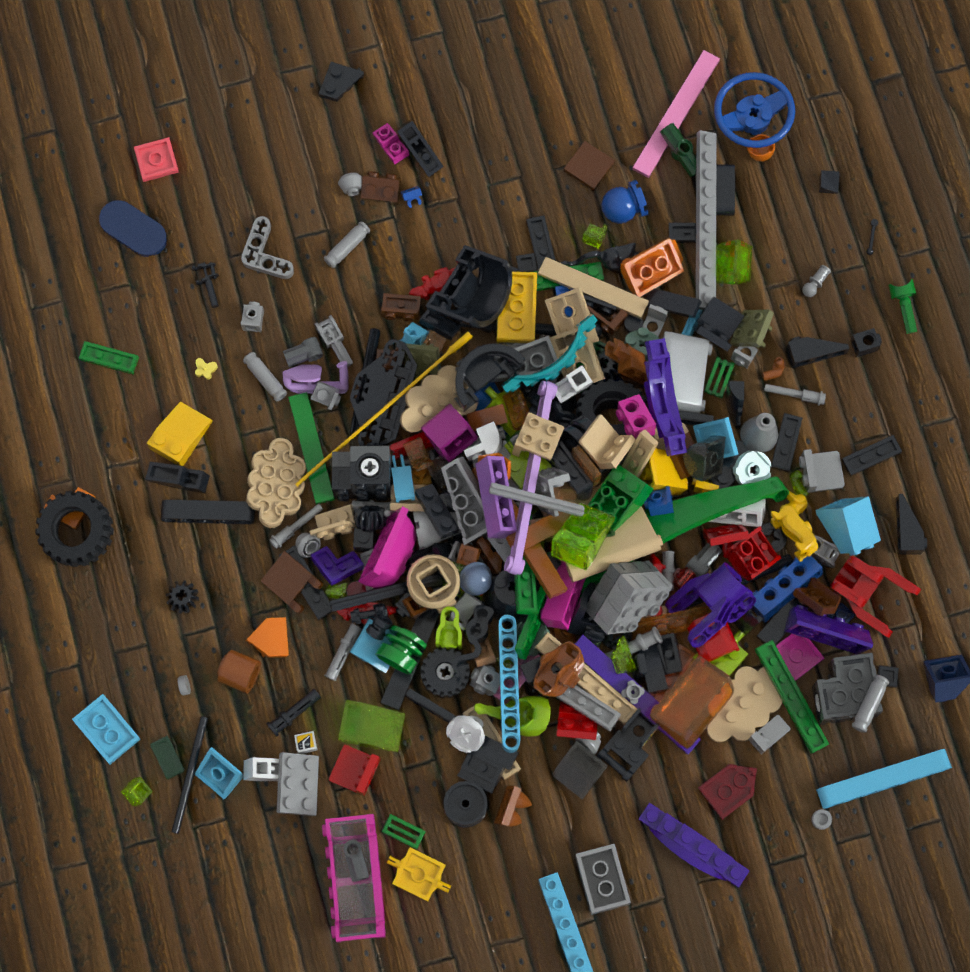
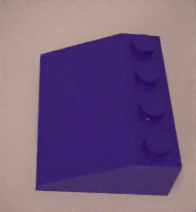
M801 605L792 607L789 611L784 628L785 632L857 655L873 647L869 630L863 629L864 626L861 624L852 623L850 625L845 623V620L842 618L834 617L832 619L826 617L827 614L820 616L808 611L807 607Z

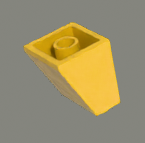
M655 448L639 479L654 488L653 491L666 489V486H670L672 495L682 494L688 489V479H680L671 457L666 454V450Z

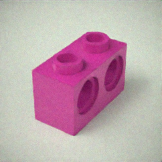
M640 394L618 402L616 415L618 420L623 422L626 435H632L637 439L643 430H646L651 436L655 435L656 423Z

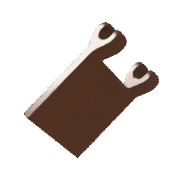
M286 551L281 554L261 580L296 613H302L304 610V606L297 602L295 598L309 582L316 589H321L324 585L321 580L310 573Z

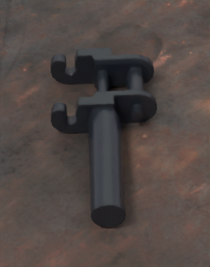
M204 262L197 264V267L192 266V270H204L205 278H202L201 281L197 280L196 284H205L211 307L216 308L219 304L210 279H216L219 274L215 273L214 267L216 263L210 262L205 264ZM210 268L212 274L208 275L206 269Z

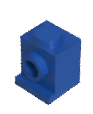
M666 486V489L652 491L644 502L645 509H649L650 516L674 513L670 486Z

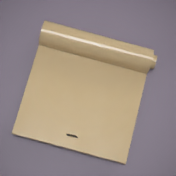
M603 482L596 487L593 486L592 495L587 500H579L577 498V500L564 501L583 505L586 508ZM642 506L615 531V535L612 537L571 541L572 536L568 541H565L564 537L577 524L553 536L566 562L567 572L572 582L606 571L610 563L630 562L660 551L663 545L661 536L659 534L656 535ZM541 511L543 517H547L550 515ZM584 512L583 516L577 517L581 521L587 515V513Z

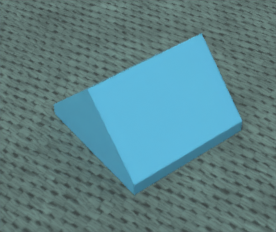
M212 747L208 750L195 772L199 779L223 799L243 779L242 772Z

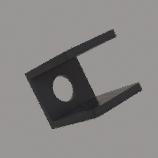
M638 708L623 726L621 732L642 749L657 731L659 724L656 723L655 726H652L640 716L641 709ZM639 725L644 728L645 733L643 736L638 737L633 733L635 726Z

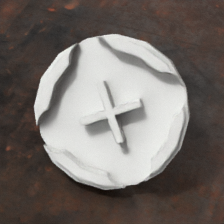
M457 716L449 722L446 728L447 737L451 739L450 743L456 749L465 753L479 750L485 739L482 728L483 721L476 716Z

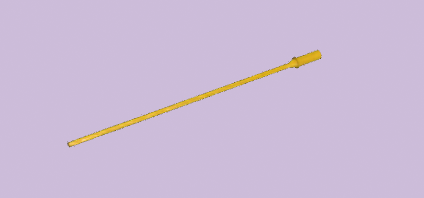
M466 332L453 345L449 346V349L441 358L332 452H338L446 357L456 353L473 336ZM332 452L296 482L295 485L298 487L332 457Z

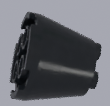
M504 568L492 576L491 586L485 592V604L494 610L493 617L496 620H500L504 615H511L515 618L516 625L520 622L524 623L528 615L516 613L514 574L508 573ZM536 580V595H537V593H538V591H539V588H540V584H539V582ZM504 621V622H503V623H506V624H512V623L509 622V621Z

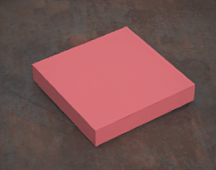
M169 137L134 147L143 182L179 173Z

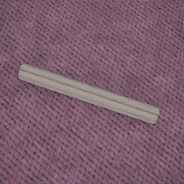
M491 483L489 487V493L580 517L584 514L585 508L583 505L497 483Z

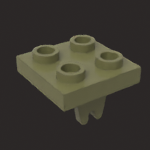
M769 309L743 310L744 318L734 331L730 344L735 347L765 348L766 344L763 340L767 330L772 331L770 322L774 313Z
M406 343L418 365L414 377L415 380L440 358L439 347H433V344L427 346L426 343L422 345ZM405 351V355H404V358H403V367H404V368H405V365H406V361H408V360L411 361L410 358L408 357L406 351ZM441 363L438 364L433 370H431L426 376L437 375L438 371L441 369Z

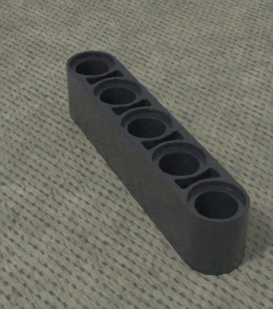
M162 500L161 521L171 523L254 524L255 510L244 501Z

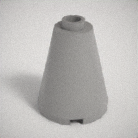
M759 414L748 419L743 424L740 438L750 451L764 453L772 450L776 445L778 430L775 419L771 414Z
M413 512L420 550L457 535L454 534L441 539L425 512ZM450 512L456 524L458 525L456 513Z

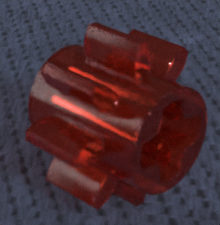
M687 567L684 569L678 568L673 574L675 579L673 583L680 589L689 580L696 578V574Z

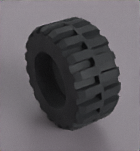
M608 379L607 382H603V380L598 381L597 385L592 384L587 387V390L582 392L577 402L576 417L583 416L593 422L598 412L610 408L618 409L619 401L640 394L648 411L649 407L646 397L642 396V392L638 388L634 389V385L630 383L625 384L622 380L617 382L613 381V379ZM623 423L611 425L619 436L626 435Z
M66 491L64 495L61 493L55 495L56 499L54 500L49 499L46 502L47 507L45 509L42 507L39 511L42 515L36 519L38 528L35 529L36 535L39 536L37 541L43 547L46 555L63 565L78 567V565H89L90 561L95 562L99 559L98 556L100 554L104 555L106 553V546H110L112 542L110 535L114 533V529L111 528L113 521L109 516V511L99 500L80 491L76 493ZM74 511L83 512L91 521V531L88 538L82 544L74 547L63 544L58 534L62 518Z

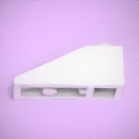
M765 499L708 522L753 527L762 526L766 514Z
M252 757L244 760L243 780L278 781L279 759Z

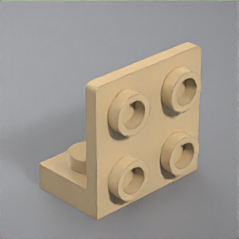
M528 412L514 445L512 455L519 457L521 451H528L551 460L564 426Z
M598 415L579 440V444L600 469H613L618 466L636 439L632 435L619 436L603 415Z
M347 505L315 515L318 528L309 532L310 535L323 538L324 540L332 539L338 533L344 535L353 532L352 529L357 528L354 521L353 506Z

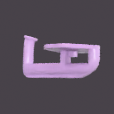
M347 361L337 364L340 372V381H321L338 388L339 394L346 393L349 387ZM299 365L283 371L285 387L298 394L305 392L312 394L317 382L321 379L322 367L319 365ZM292 380L297 381V382H308V383H292Z

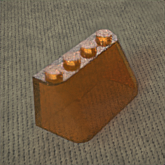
M698 655L695 660L689 663L688 669L684 674L678 676L675 685L665 692L660 703L652 708L650 717L680 745L688 749L732 697L734 686L728 674Z

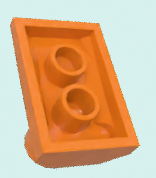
M667 238L632 258L624 259L620 269L629 290L634 295L641 297L684 272L682 267L683 257L676 240Z

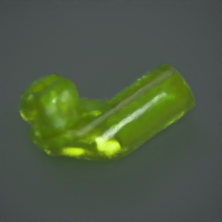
M796 470L794 473L792 472L789 479L797 495L803 494L807 496L808 492L800 482L802 473L799 470Z

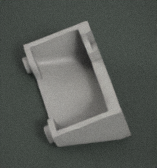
M665 331L663 338H665L667 351L670 354L678 410L700 414V411L705 409L706 400H702L707 356L712 353V344H709L707 339Z

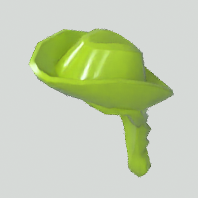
M524 696L519 698L520 735L525 737L538 736L546 730L551 715L548 699L542 696ZM514 700L509 701L505 706L509 708L515 706ZM482 703L474 705V710L477 714H487L501 720V706H487ZM512 718L505 720V724L508 727L516 725L515 720Z

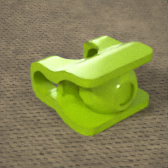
M447 606L441 612L440 625L436 631V649H440V647L456 649L458 647V650H462L459 612L455 607ZM449 611L455 614L453 621L446 620L450 616Z

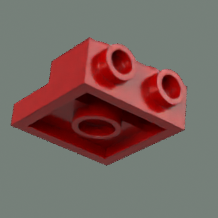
M560 702L557 736L596 740L598 724L566 703Z

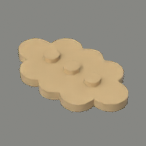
M451 365L444 366L438 371L437 375L424 377L420 386L412 387L407 391L405 402L408 408L400 416V424L405 431H420L425 423L449 404L461 416L476 410L477 403L463 413L454 401V398L457 397L455 395L456 367ZM463 382V387L467 389V385Z
M284 438L274 439L270 443L268 450H261L254 454L251 461L253 470L247 478L250 489L246 496V502L252 509L259 511L260 522L268 528L278 527L282 523L284 515L297 513L301 505L299 495L303 493L305 488L304 481L298 487L295 483L304 475L306 464L301 457L293 455L291 442Z
M748 666L741 667L736 672L734 680L725 681L720 688V694L711 697L707 705L708 713L712 717L707 725V734L711 740L721 743L727 741L732 736L737 741H747L755 733V728L765 726L769 721V714L776 712L780 708L782 700L764 667L759 671Z

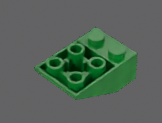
M618 464L609 473L584 512L615 532L644 504L654 488Z

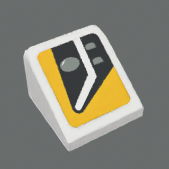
M314 731L294 735L298 754L318 750Z

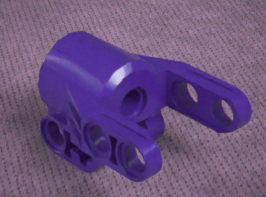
M726 562L711 574L707 573L689 580L665 604L670 614H677L683 612L698 597H701L712 612L689 633L688 641L693 647H700L705 644L727 622L737 621L756 603L753 592L741 584V575Z

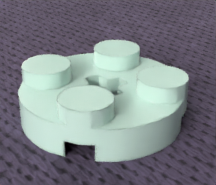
M749 450L739 456L732 471L740 485L755 483L771 477V462L764 453ZM751 466H756V468L754 469L756 472L755 474H750Z

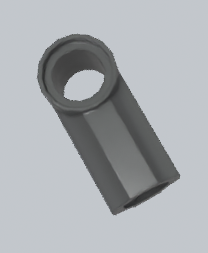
M316 337L308 338L301 345L283 351L288 367L307 360L309 362L316 361L323 357V352Z
M707 543L698 555H695L688 562L685 569L695 577L705 575L710 569L711 564L722 553V550L718 545L711 546Z
M349 840L344 845V854L352 882L369 878L360 843L355 840ZM350 846L358 847L357 854H348L347 849Z

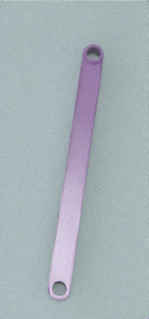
M542 380L537 392L540 395L537 416L547 420L549 419L552 400L555 398L558 386L552 382ZM530 452L522 490L535 493L541 457ZM521 501L516 521L517 531L514 545L511 547L510 555L507 557L504 565V570L514 575H521L525 566V560L522 558L532 510V504Z

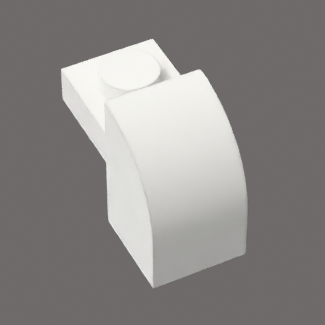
M583 366L566 375V378L555 384L558 386L556 396L560 403L580 393L593 383Z
M494 421L476 429L481 440L480 444L464 450L469 462H477L479 455L500 453L502 439Z

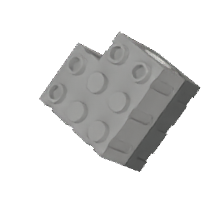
M650 561L610 563L607 568L608 570L603 575L587 603L586 612L606 634L633 632L638 627V622L642 617L648 615L655 616L659 612L661 604L669 596V591L673 585Z

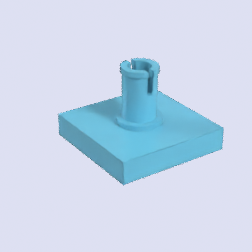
M729 417L693 426L703 462L738 455Z

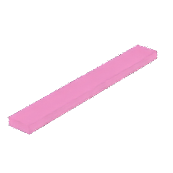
M705 50L702 52L633 166L634 171L647 178L650 177L668 147L660 131L671 123H674L677 129H679L720 58Z

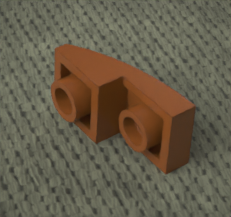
M503 404L466 414L469 425L474 432L477 428L493 421L496 426L508 423Z

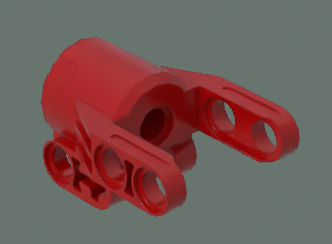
M852 555L845 562L831 583L830 588L846 598L857 618L889 638L893 631L886 624L863 610L873 592L884 577L906 592L913 593L918 596L922 589L890 568L869 566Z

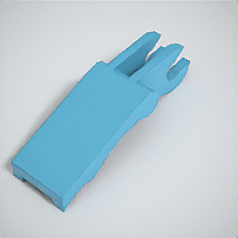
M400 454L401 466L397 467L395 455H392L393 467L391 472L396 503L400 502V500L408 499L414 501L415 494L410 465L405 466L403 454Z

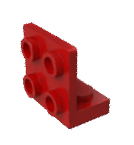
M344 745L331 772L329 781L365 796L380 762V757L374 754L369 755Z

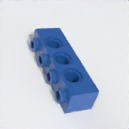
M807 556L801 562L795 557L790 566L783 567L774 579L771 578L764 584L761 590H756L752 593L756 598V603L751 609L766 623L781 608L795 598L793 596L795 588L808 587L811 578L818 579L823 575V567L812 556ZM801 571L804 574L801 576H796L794 573ZM783 583L789 585L787 588L780 587V585ZM769 595L775 597L773 600L765 599Z

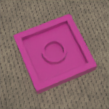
M791 634L776 645L795 681L824 660L822 654L808 638Z

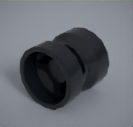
M376 613L373 617V623L369 624L366 632L374 639L383 640L386 630L390 629L393 623L387 616Z

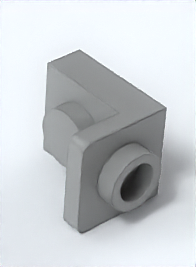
M318 381L311 399L328 406V409L332 410L333 406L337 407L341 396L338 395V388Z

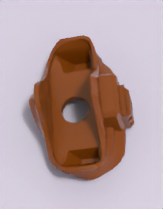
M569 641L561 644L555 650L542 655L539 669L533 682L534 688L540 694L550 697L562 695L568 687L573 689L580 681L578 675L584 668V658L580 648ZM556 663L562 665V669L558 674L552 672V666Z

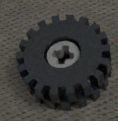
M437 648L433 653L430 652L426 659L424 658L421 666L422 683L433 696H439L442 699L444 697L453 698L454 695L458 696L462 690H465L470 676L469 664L467 661H461L457 664V669L460 671L459 678L455 677L456 672L452 669L453 659L462 655L461 652H456L453 648H442L440 650ZM449 668L448 672L451 673L450 676L446 675L445 677H442V673L440 672V670Z

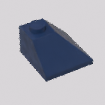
M962 655L924 661L929 690L935 702L955 699L970 684V669Z

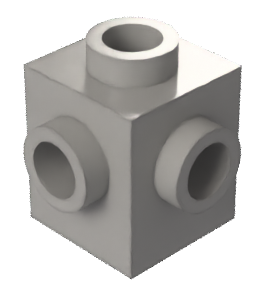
M480 666L472 671L470 675L472 680L469 685L474 687V691L479 694H486L488 696L496 694L500 686V674L495 672L496 669L492 666Z

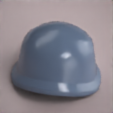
M482 562L468 564L459 574L460 587L470 595H481L487 592L492 583L491 571Z

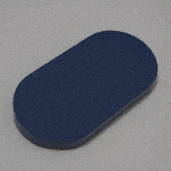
M116 200L102 208L99 222L103 231L133 252L143 257H149L159 254L165 248L167 238L162 225L125 201Z

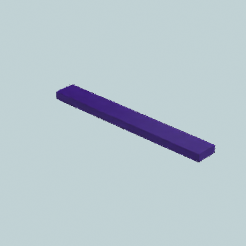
M584 635L576 641L575 645L580 648L584 663L618 693L621 694V691L628 686V681H635ZM644 689L645 692L638 698V703L632 705L637 709L640 708L641 714L654 726L658 723V729L688 755L701 739Z

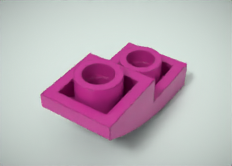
M388 123L373 132L377 142L394 165L410 155L408 149L399 140L398 135Z

